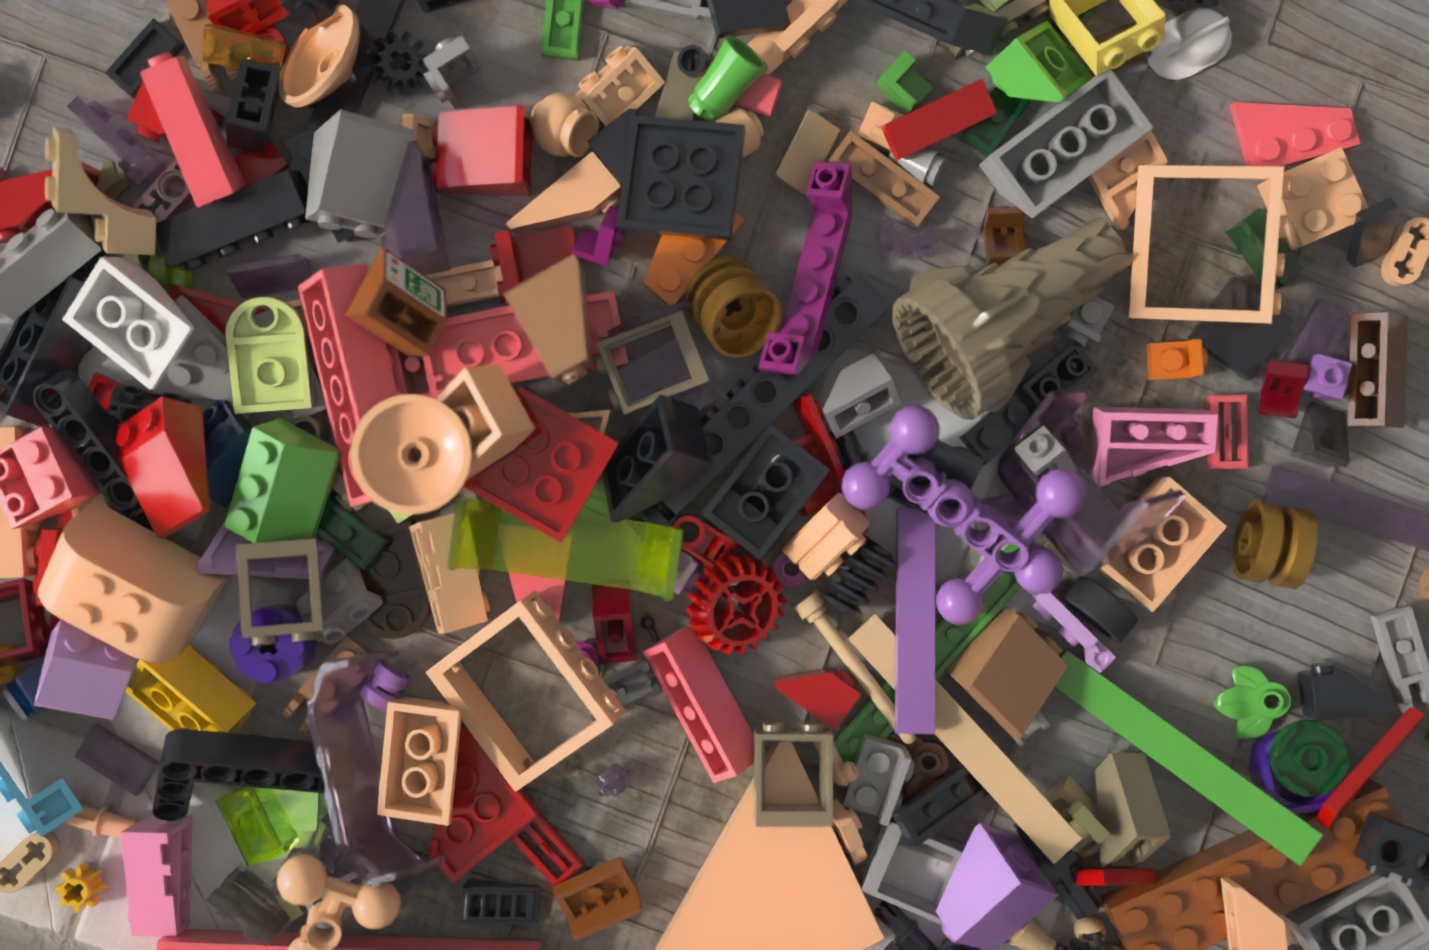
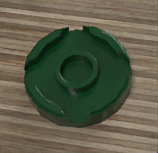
M1298 720L1286 725L1275 736L1270 747V766L1275 778L1286 789L1304 797H1313L1319 794L1325 795L1334 791L1344 781L1348 772L1349 757H1347V745L1345 739L1333 727L1317 720Z

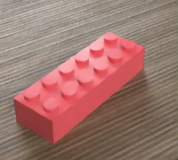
M367 263L324 268L298 286L336 448L342 451L339 461L350 507L374 502L363 492L352 470L350 453L355 430L362 418L373 407L389 398L402 395L400 388L395 384L392 372L394 369V358L390 349L386 347L385 341L345 316L368 273ZM410 450L409 459L413 463H416V461L413 460L412 451Z

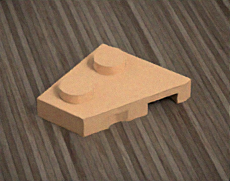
M1152 130L1148 131L1087 177L1116 230H1123L1130 223L1128 219L1136 208L1139 165L1166 166L1168 162Z

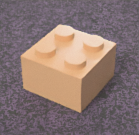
M1342 147L1283 173V176H1291L1289 199H1281L1280 215H1288L1286 238H1282L1290 251L1354 224L1356 213L1368 208ZM1270 179L1257 185L1267 208Z

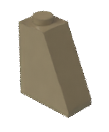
M1116 750L1109 753L1107 758L1095 770L1098 821L1110 833L1100 843V861L1102 869H1136L1171 837V833L1145 753H1129L1127 750Z

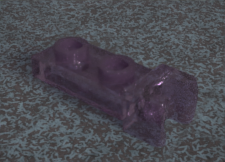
M76 96L67 106L122 159L118 166L137 184L142 183L148 189L167 168L151 151L138 145L139 140L125 127L120 126L117 129L109 121L112 114L96 100L89 103Z

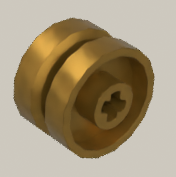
M1253 499L1243 511L1235 533L1232 561L1237 578L1263 583L1268 579L1270 585L1294 590L1300 587L1309 575L1315 558L1318 538L1316 516L1309 509L1286 506L1281 509L1278 503Z

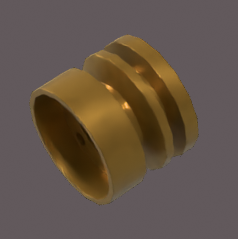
M724 256L711 260L699 268L688 282L684 294L685 308L714 348L727 357H744L754 354L765 346L768 332H778L782 321V305L772 290L754 272L753 268L742 259Z

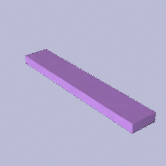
M898 508L896 510L895 734L934 735L935 521L930 515L916 509Z

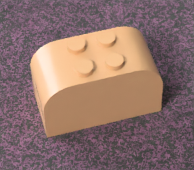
M93 500L64 527L40 583L38 594L42 604L55 616L126 654L148 662H167L179 657L202 630L229 575L198 573V562L201 557L166 538L156 537L153 531Z

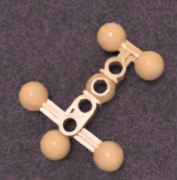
M300 854L292 857L284 863L278 872V889L283 899L291 904L307 905L318 898L323 899V901L316 903L309 910L307 925H303L300 937L296 938L287 950H335V946L341 938L342 913L345 907L351 908L357 922L368 929H381L390 925L400 911V894L393 884L382 879H372L359 886L328 876L323 863L312 855ZM324 922L331 924L332 927L321 929L316 925Z

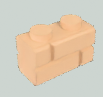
M837 493L783 547V553L794 564L798 563L799 569L810 580H815L822 572L830 576L844 562L840 555L845 550L852 555L867 540L862 533L870 526V521L858 509L855 510L842 493Z

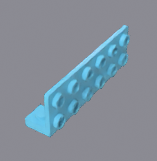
M0 761V777L2 778L0 780V792L7 802L13 799L17 800L23 809L17 813V817L29 834L37 830L42 837L83 810V807L63 778H60L27 800Z

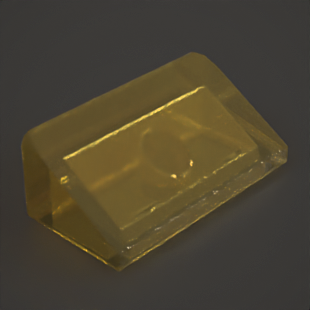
M211 23L204 25L203 62L239 70L241 58L280 67L281 74L285 41Z

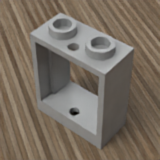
M892 816L888 826L881 825L860 874L858 883L861 891L943 925V922L936 913V909L965 847L936 834L923 842L954 856L935 902H929L882 882L902 835L899 826Z

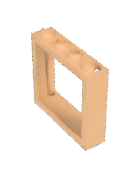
M1139 165L1129 318L1272 323V315H1280L1281 292H1274L1275 277H1283L1284 254L1277 253L1278 238H1286L1288 215H1280L1281 199H1289L1291 176H1283L1284 167ZM1155 178L1270 179L1260 311L1146 307Z
M536 590L426 671V674L451 706L462 710V722L515 792L609 728L626 711L616 698L617 693L610 689L599 675L595 663L585 657L576 645L573 634L561 625L553 614L551 605L549 603L546 605ZM518 616L597 719L536 762H534L459 662Z

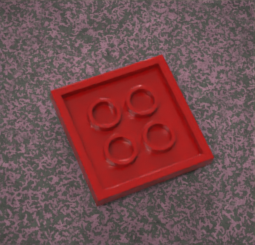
M518 386L515 393L535 430L514 450L466 480L463 487L562 543L620 443L527 389Z

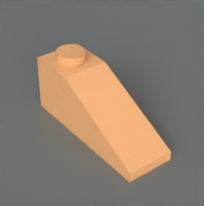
M592 151L506 222V224L516 235L593 217L600 211L606 214L610 206L616 207L620 203L619 196L621 195L622 187Z

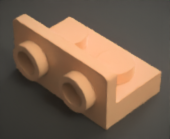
M628 45L623 48V46H619L608 55L605 60L608 64L598 73L595 71L591 72L578 85L580 90L575 96L579 97L588 106L589 110L597 115L599 122L604 128L628 109L637 110L665 83L647 59L635 47Z

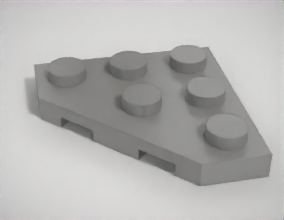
M183 295L174 300V303L195 328L155 390H150L109 356L102 363L125 386H136L145 392L159 394L170 392L186 397L233 402L226 336Z

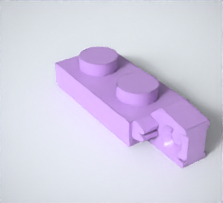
M1051 592L1037 595L1031 593L1037 600L1032 606L1047 621L1054 617L1063 626L1058 632L1073 647L1078 643L1081 644L1083 660L1088 665L1101 673L1115 660L1116 657Z

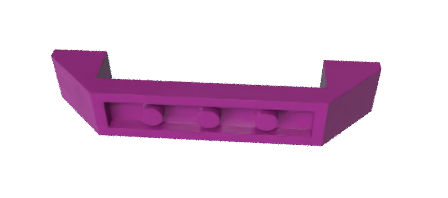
M814 162L806 191V196L813 207V213L780 333L768 332L759 364L761 370L797 375L817 355L852 221V167L850 164Z

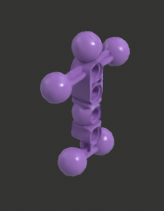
M920 405L906 406L895 414L890 427L892 439L872 462H859L846 471L842 479V491L844 497L852 506L866 510L874 509L884 503L890 492L891 483L889 476L893 474L903 481L904 494L910 501L921 504L923 510L927 509L928 514L935 523L946 528L954 527L956 535L960 536L963 534L969 546L985 557L967 578H952L942 584L937 593L936 605L939 613L946 621L955 625H964L976 620L983 609V593L1004 571H1014L1016 580L1022 588L1035 595L1048 594L1058 587L1064 570L1061 559L1054 551L1043 546L1031 547L1027 549V546L1054 517H1070L1080 511L1085 501L1086 488L1084 482L1076 473L1066 469H1058L1042 476L1036 490V504L1014 525L991 506L980 503V499L973 496L972 491L965 483L955 479H947L946 473L943 471L938 473L936 466L926 458L910 459L908 457L909 453H924L933 447L940 433L937 417L930 409ZM921 475L929 478L930 481L926 485L919 486L913 484L911 479ZM949 498L960 502L959 505L953 508H946L941 503ZM979 521L989 524L984 530L971 528L972 524ZM1007 544L1018 546V549L1010 553L1001 550Z

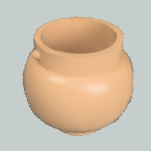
M555 92L550 94L534 106L530 115L534 141L542 150L553 156L582 157L591 149L587 141L596 135L599 130L597 115L589 110L588 106L579 97L570 93Z

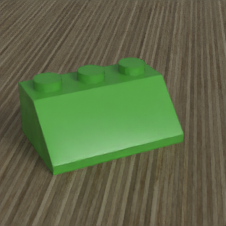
M281 418L253 427L224 527L253 543L315 539L342 451Z

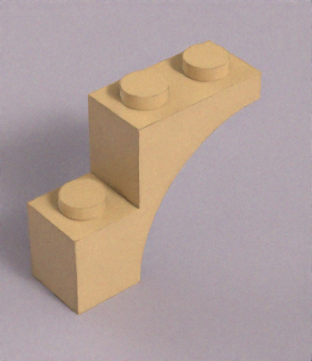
M53 127V137H46L45 142L46 161L53 162L52 177H46L45 179L46 201H52L53 207L60 213L100 214L101 218H95L94 236L95 241L101 242V246L106 253L155 255L156 217L150 210L121 204L97 189L85 174L80 163L75 133L70 128Z

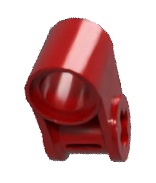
M683 514L678 516L673 522L672 536L675 543L695 556L699 562L711 570L716 568V559H722L727 563L729 554L733 555L735 550H741L743 547L722 530L712 527L693 514ZM692 521L698 525L699 533L694 540L685 541L678 536V528L683 522ZM722 545H724V547L722 548V550L720 551V553L718 554V556H717L716 558H714V557L716 556V554L718 553V551L720 550V548L722 547Z

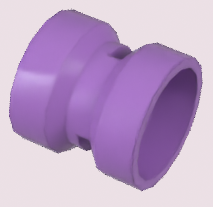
M380 660L373 671L375 677L371 682L365 684L360 695L375 707L387 711L388 702L398 699L397 695L401 690L406 689L412 678L399 667Z

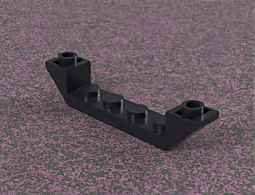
M851 0L949 45L988 55L994 53L1009 19L978 4L973 3L967 6L956 0Z

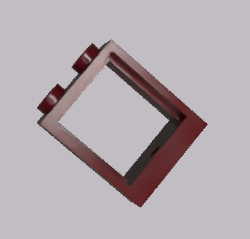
M25 578L0 583V603L21 599L27 644L25 647L1 652L0 668L42 658L46 655L51 629L45 620V606L36 605L37 595L33 592V581Z

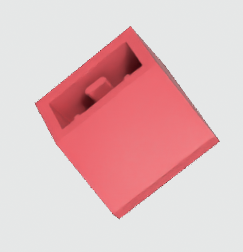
M40 427L0 450V504L11 529H17L70 511L100 495L94 481L52 427Z

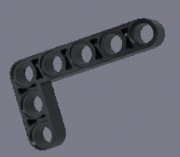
M186 728L174 729L165 736L152 814L163 821H178L185 818L188 813L194 782L324 794L346 793L353 787L354 751L347 745Z

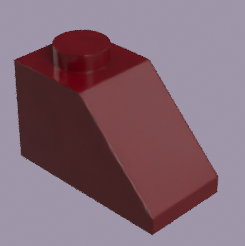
M630 579L592 582V618L600 664L637 661Z

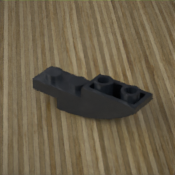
M1075 341L1020 383L1012 397L1000 410L995 413L986 411L976 423L959 436L960 440L976 456L985 459L983 465L989 463L1038 419L1047 415L1096 373L1098 368Z

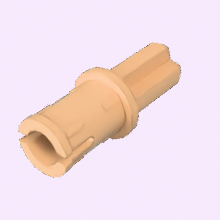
M81 804L83 810L63 823L90 830L93 836L98 837L100 834L121 839L120 832L140 820L109 812L107 807L96 809Z

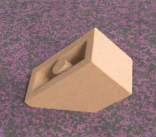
M1229 877L1221 878L1229 950H1288L1287 946L1291 945L1292 938L1287 923Z

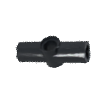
M1015 823L1013 826L1017 830L1016 832L1034 855L1035 862L1053 888L1057 889L1077 920L1085 917L1088 918L1099 911L1100 906L1104 902L1095 887L1076 886L1075 872L1084 868L1076 854L1069 850L1059 861L1053 864L1021 827Z

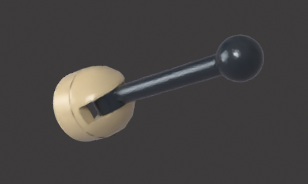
M1092 915L1076 921L1074 933L1080 943L1084 945L1088 942L1090 947H1099L1100 950H1115L1104 943L1106 929L1099 918Z

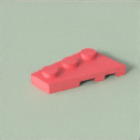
M1233 102L1229 105L1246 166L1284 167L1317 158L1340 147L1346 150L1361 144L1351 108Z

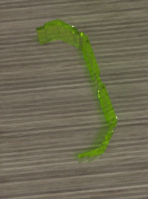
M459 497L457 498L448 568L449 570H456L458 568L497 570L631 589L662 596L664 600L670 601L674 596L683 529L627 519L615 523L611 522L610 517L579 513L566 538L560 543L487 500Z

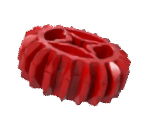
M729 554L727 563L722 559H716V568L714 570L703 567L706 576L703 580L694 579V584L698 589L697 591L688 592V598L694 603L686 607L687 613L691 616L689 624L696 631V636L712 650L717 651L720 649L728 655L733 650L743 655L747 645L751 649L757 650V641L759 639L769 641L768 634L766 633L770 629L779 630L777 623L774 621L776 618L785 616L779 606L787 602L785 596L781 594L784 587L782 582L777 579V573L772 568L767 567V564L762 560H754L751 556L745 554L741 558ZM731 597L738 601L737 605L741 608V612L735 608L736 604L731 600Z

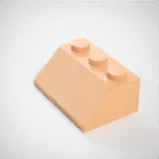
M1156 477L1085 561L1115 587L1150 612H1154L1227 526L1171 477Z
M407 696L388 702L377 815L441 825L451 824L462 710L442 701Z

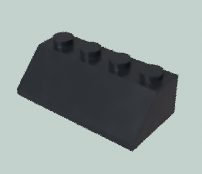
M71 274L15 319L0 350V386L7 390L4 396L0 395V410L5 415L40 427H50V424L34 403V390L40 384L60 372L71 371L78 375V367L84 355L94 345L63 320L87 280Z

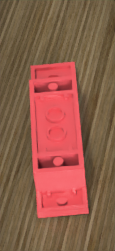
M614 290L587 296L593 364L586 367L588 372L599 370L593 354L599 352L596 343L623 333ZM510 305L447 318V323L429 356H407L385 341L386 347L390 349L394 358V369L392 372L395 384L400 388L402 395H421L436 399L465 368L493 364L501 365L510 384L551 377ZM626 346L611 351L617 367L629 364Z

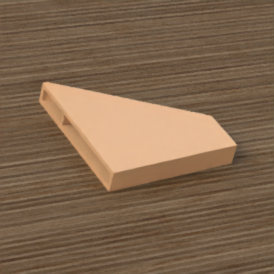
M773 742L765 756V804H819V799L792 742ZM753 777L654 950H863L883 940L884 937L832 827L755 826Z

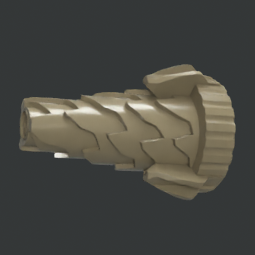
M1098 217L1063 239L1034 251L1032 248L1027 249L1000 266L995 262L973 275V267L968 264L936 268L918 273L911 278L909 292L897 299L893 304L892 322L896 331V337L919 380L943 407L965 420H973L986 411L995 413L1012 397L1031 363L1026 356L1053 339L1054 337L1051 332L1069 321L1075 309L1103 292L1104 288L1101 285L1128 268L1133 262V255L1125 250L1120 236L1109 226L1108 220Z

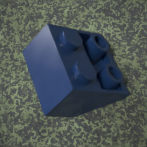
M217 400L214 405L209 406L203 412L208 497L226 508L232 501L254 426L242 414H235L234 407L229 402Z

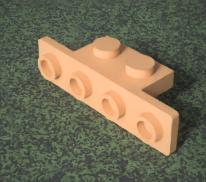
M793 0L786 7L791 23L786 30L759 33L747 45L765 61L768 66V71L765 73L771 75L790 56L795 58L802 53L810 43L808 39L817 30L820 32L826 30L837 18L835 13L849 0Z

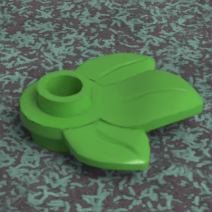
M1246 665L1233 667L1232 676L1235 686L1222 691L1213 700V705L1223 715L1237 720V738L1253 739L1262 736L1270 729L1273 718L1281 717L1289 710L1291 696L1284 685L1276 681H1269L1260 669ZM1276 695L1279 701L1275 706H1268L1264 703L1266 696Z

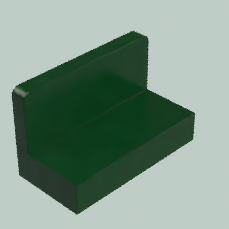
M1259 208L1225 233L1262 283L1267 217ZM1278 238L1277 253L1284 254L1283 277H1275L1274 289L1289 283L1288 279L1303 269L1282 238Z

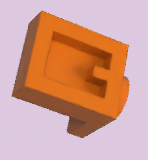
M1201 339L1146 344L1148 381L1188 379L1204 375V369L1208 365V354L1206 348L1202 347Z

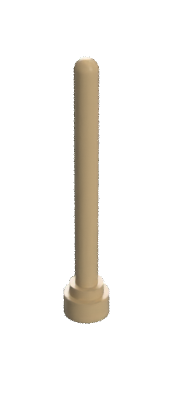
M816 590L794 607L795 611L802 620L806 618L809 623L814 622L895 730V705L825 614L827 609L823 604L826 601ZM898 734L906 744H911L916 739V734Z

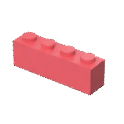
M689 625L669 634L644 650L643 654L712 782L716 783L738 776L754 763V734L704 642L696 636V631Z

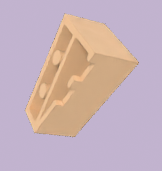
M465 510L409 526L438 634H446L488 621L486 613L490 612V605L485 591H481L478 577L480 576V569L473 553Z

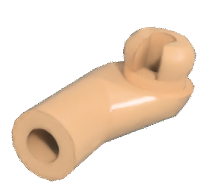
M833 741V781L837 785L848 786L849 782L857 780L858 770L855 764L850 761L843 763ZM813 742L820 756V742Z

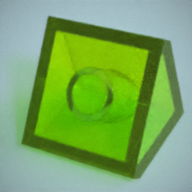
M243 786L215 800L247 866L280 857L300 841L275 789Z

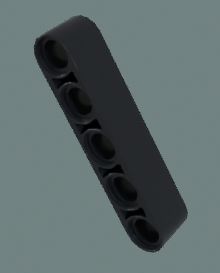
M63 371L40 384L33 394L35 405L113 508L121 515L153 531L119 461V445L116 442L118 427L84 381L71 371Z

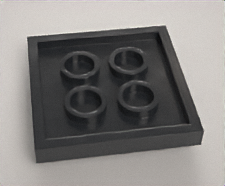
M632 115L617 228L621 231L731 241L746 132L745 126L741 124Z

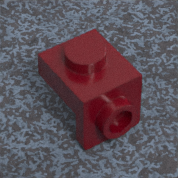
M1269 360L1261 381L1258 412L1262 415L1295 419L1299 412L1300 395L1308 376V365L1298 364L1292 360Z

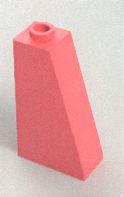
M170 52L149 59L150 68L140 73L197 208L232 194L246 185L185 57L172 58Z

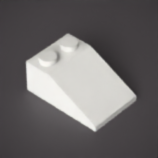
M101 257L63 318L67 324L150 390L157 388L195 328L157 280L128 257Z

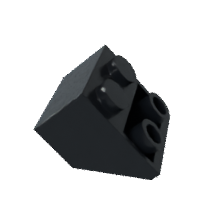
M939 438L934 446L924 453L908 454L910 459L926 458L936 466L938 473L943 471L946 473L947 479H955L965 483L970 490L985 460L976 456L968 448L951 446L941 442ZM891 474L889 476L891 483L890 492L887 498L928 514L927 509L923 510L921 508V504L914 503L905 496L903 481ZM921 475L911 479L913 484L919 486L926 485L930 481L929 478ZM949 498L944 500L941 505L946 508H953L959 505L960 502Z

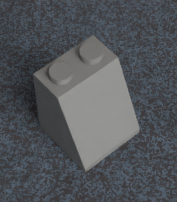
M344 110L338 111L314 132L305 219L318 222V226L324 229L338 230L346 228L354 230L355 235L364 238H375L392 227L414 130Z

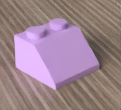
M60 620L50 633L34 706L113 720L129 680L134 657L80 628Z

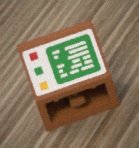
M381 248L345 316L407 356H429L447 323L446 290L387 249Z

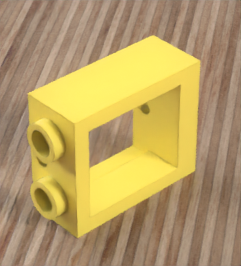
M1049 0L1050 17L1094 74L1098 76L1109 69L1118 68L1126 60L1144 51L1147 52L1154 49L1159 43L1164 41L1166 15L1153 0H1119L1138 25L1100 45L1076 16L1106 0Z

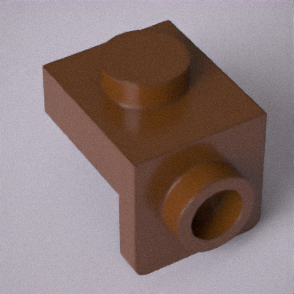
M999 206L987 210L983 226L987 266L995 262L1000 266L1015 255L1026 250L1022 227L1026 214L1018 207Z

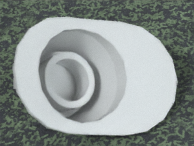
M1199 7L1166 22L1164 41L1151 50L1152 55L1147 58L1149 66L1157 75L1165 79L1181 80L1217 63L1227 54L1231 46L1230 19L1228 16L1223 17L1213 9Z

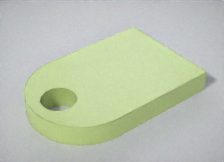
M258 297L242 303L233 311L226 326V344L234 413L312 408L314 404L306 330L301 316L290 304L274 297ZM260 305H266L274 312V321L269 327H262L254 320V311Z

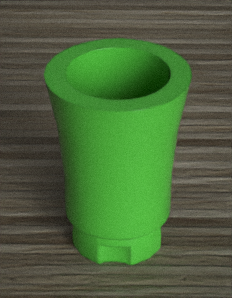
M727 35L715 59L694 87L695 92L688 99L689 107L707 122H714L723 114H727L745 91L768 71L767 64L746 43L734 36Z

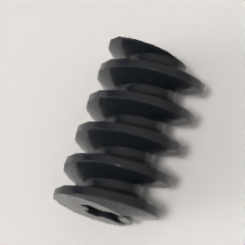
M864 534L862 535L867 539L865 541L867 545H861L855 551L858 557L846 555L843 558L849 569L837 568L835 570L841 581L827 580L826 583L832 593L819 592L822 597L846 614L861 616L862 614L856 604L857 602L865 604L871 602L865 591H879V587L873 579L876 577L887 580L888 575L882 567L884 565L892 568L897 566L891 553Z

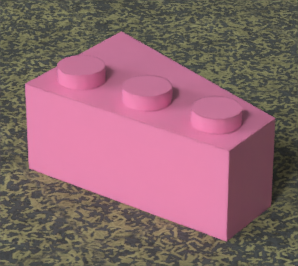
M1093 407L1089 480L1102 487L1111 484L1112 481L1129 476H1139L1155 468L1165 465L1172 466L1215 453L1218 415L1205 409Z
M148 815L120 832L129 905L128 921L131 923L132 936L178 937L190 926L192 816H186L178 821H163L154 815Z

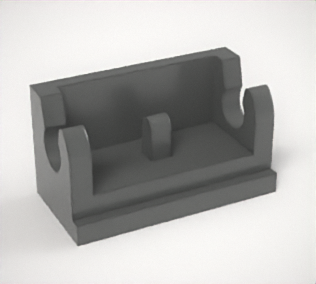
M645 657L602 678L607 686L617 693L616 698L624 708L663 690ZM591 713V718H592V720H593V721L597 720V719L594 717V715Z

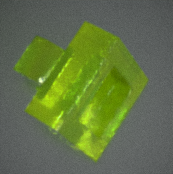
M150 255L148 274L157 280L168 295L171 285L192 288L193 273L179 270L178 267H170L165 256Z

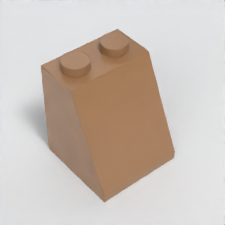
M572 255L504 294L551 378L559 383L564 380L568 385L588 374L586 367L593 364L585 272L575 255Z
M1006 607L951 662L945 671L999 725L1018 741L1037 715L1068 665L1059 657L1063 650L1047 635L1042 639L1034 631L1038 624L1022 610L1017 614Z

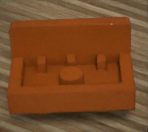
M621 857L553 886L554 897L569 920L571 935L575 941L593 935L620 921L629 919L643 910L638 887Z

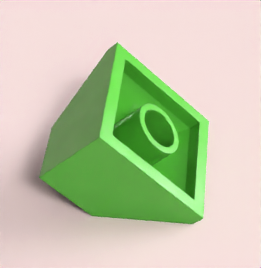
M1047 20L1017 37L985 67L991 74L994 84L999 89L1005 91L1009 97L1057 103L1070 96L1093 78Z

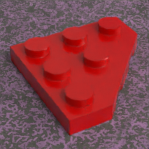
M467 727L459 735L451 824H434V834L430 844V856L452 884L540 812L522 788L516 792L513 790Z

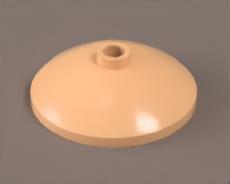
M337 5L333 16L309 30L305 28L292 46L280 74L279 95L284 102L292 107L312 105L333 93L341 84L347 81L357 57L360 39L359 21L354 11L345 5Z
M410 394L389 398L373 407L362 418L352 439L350 456L354 476L363 492L371 500L390 511L403 514H419L443 506L460 491L470 471L472 448L464 424L449 407L433 398ZM413 448H419L422 452L421 460L416 463L409 459V452Z

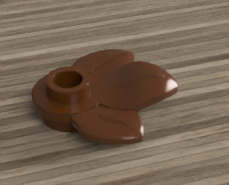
M895 732L888 736V740L906 745L911 760L914 761L912 776L908 782L904 781L903 783L904 797L908 802L934 784L936 777L946 771L949 756L941 744L935 741H924L917 734L915 741L911 744L904 743ZM925 756H932L935 758L936 764L927 765L923 758Z

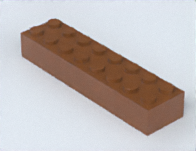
M1371 780L1329 829L1317 821L1320 809L1308 813L1290 811L1323 835L1301 866L1249 829L1157 870V884L1124 885L1101 895V899L1104 902L1102 904L1119 944L1124 950H1204L1227 940L1228 934L1221 878L1229 877L1274 914L1280 916L1374 874L1365 869L1366 862L1353 854L1368 812L1401 823L1386 787ZM1390 841L1385 842L1381 847V855L1388 852Z

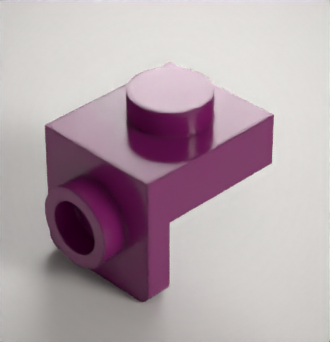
M609 207L600 225L599 233L583 229L573 247L572 254L589 262L607 266L615 248H621L626 231H621L617 228L619 208Z

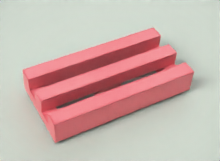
M1248 394L1206 396L1207 410L1218 415L1215 453L1207 455L1208 469L1249 468ZM1231 402H1236L1237 461H1232ZM1219 403H1221L1222 419V461H1220L1219 450Z

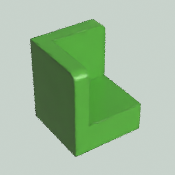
M906 50L879 77L876 87L905 114H908L931 92L932 85L912 68L916 59Z

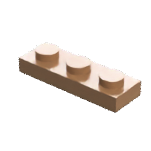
M849 131L828 160V163L850 164L852 167V182L914 228L920 225L940 197L852 131Z

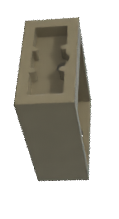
M682 310L596 343L599 352L593 354L601 376L609 374L613 388L608 389L607 392L615 411L622 408L624 415H629L651 406L660 394L672 398L709 383V378ZM672 328L691 379L630 402L611 351Z
M317 539L236 545L242 638H252V645L275 644L276 636L292 635V642L316 640L315 632H324ZM308 557L312 622L253 627L249 562Z
M782 722L763 723V728H754V822L756 827H833V733L829 728H824L823 723L803 722L801 723V728H786V724ZM765 742H820L819 804H765Z

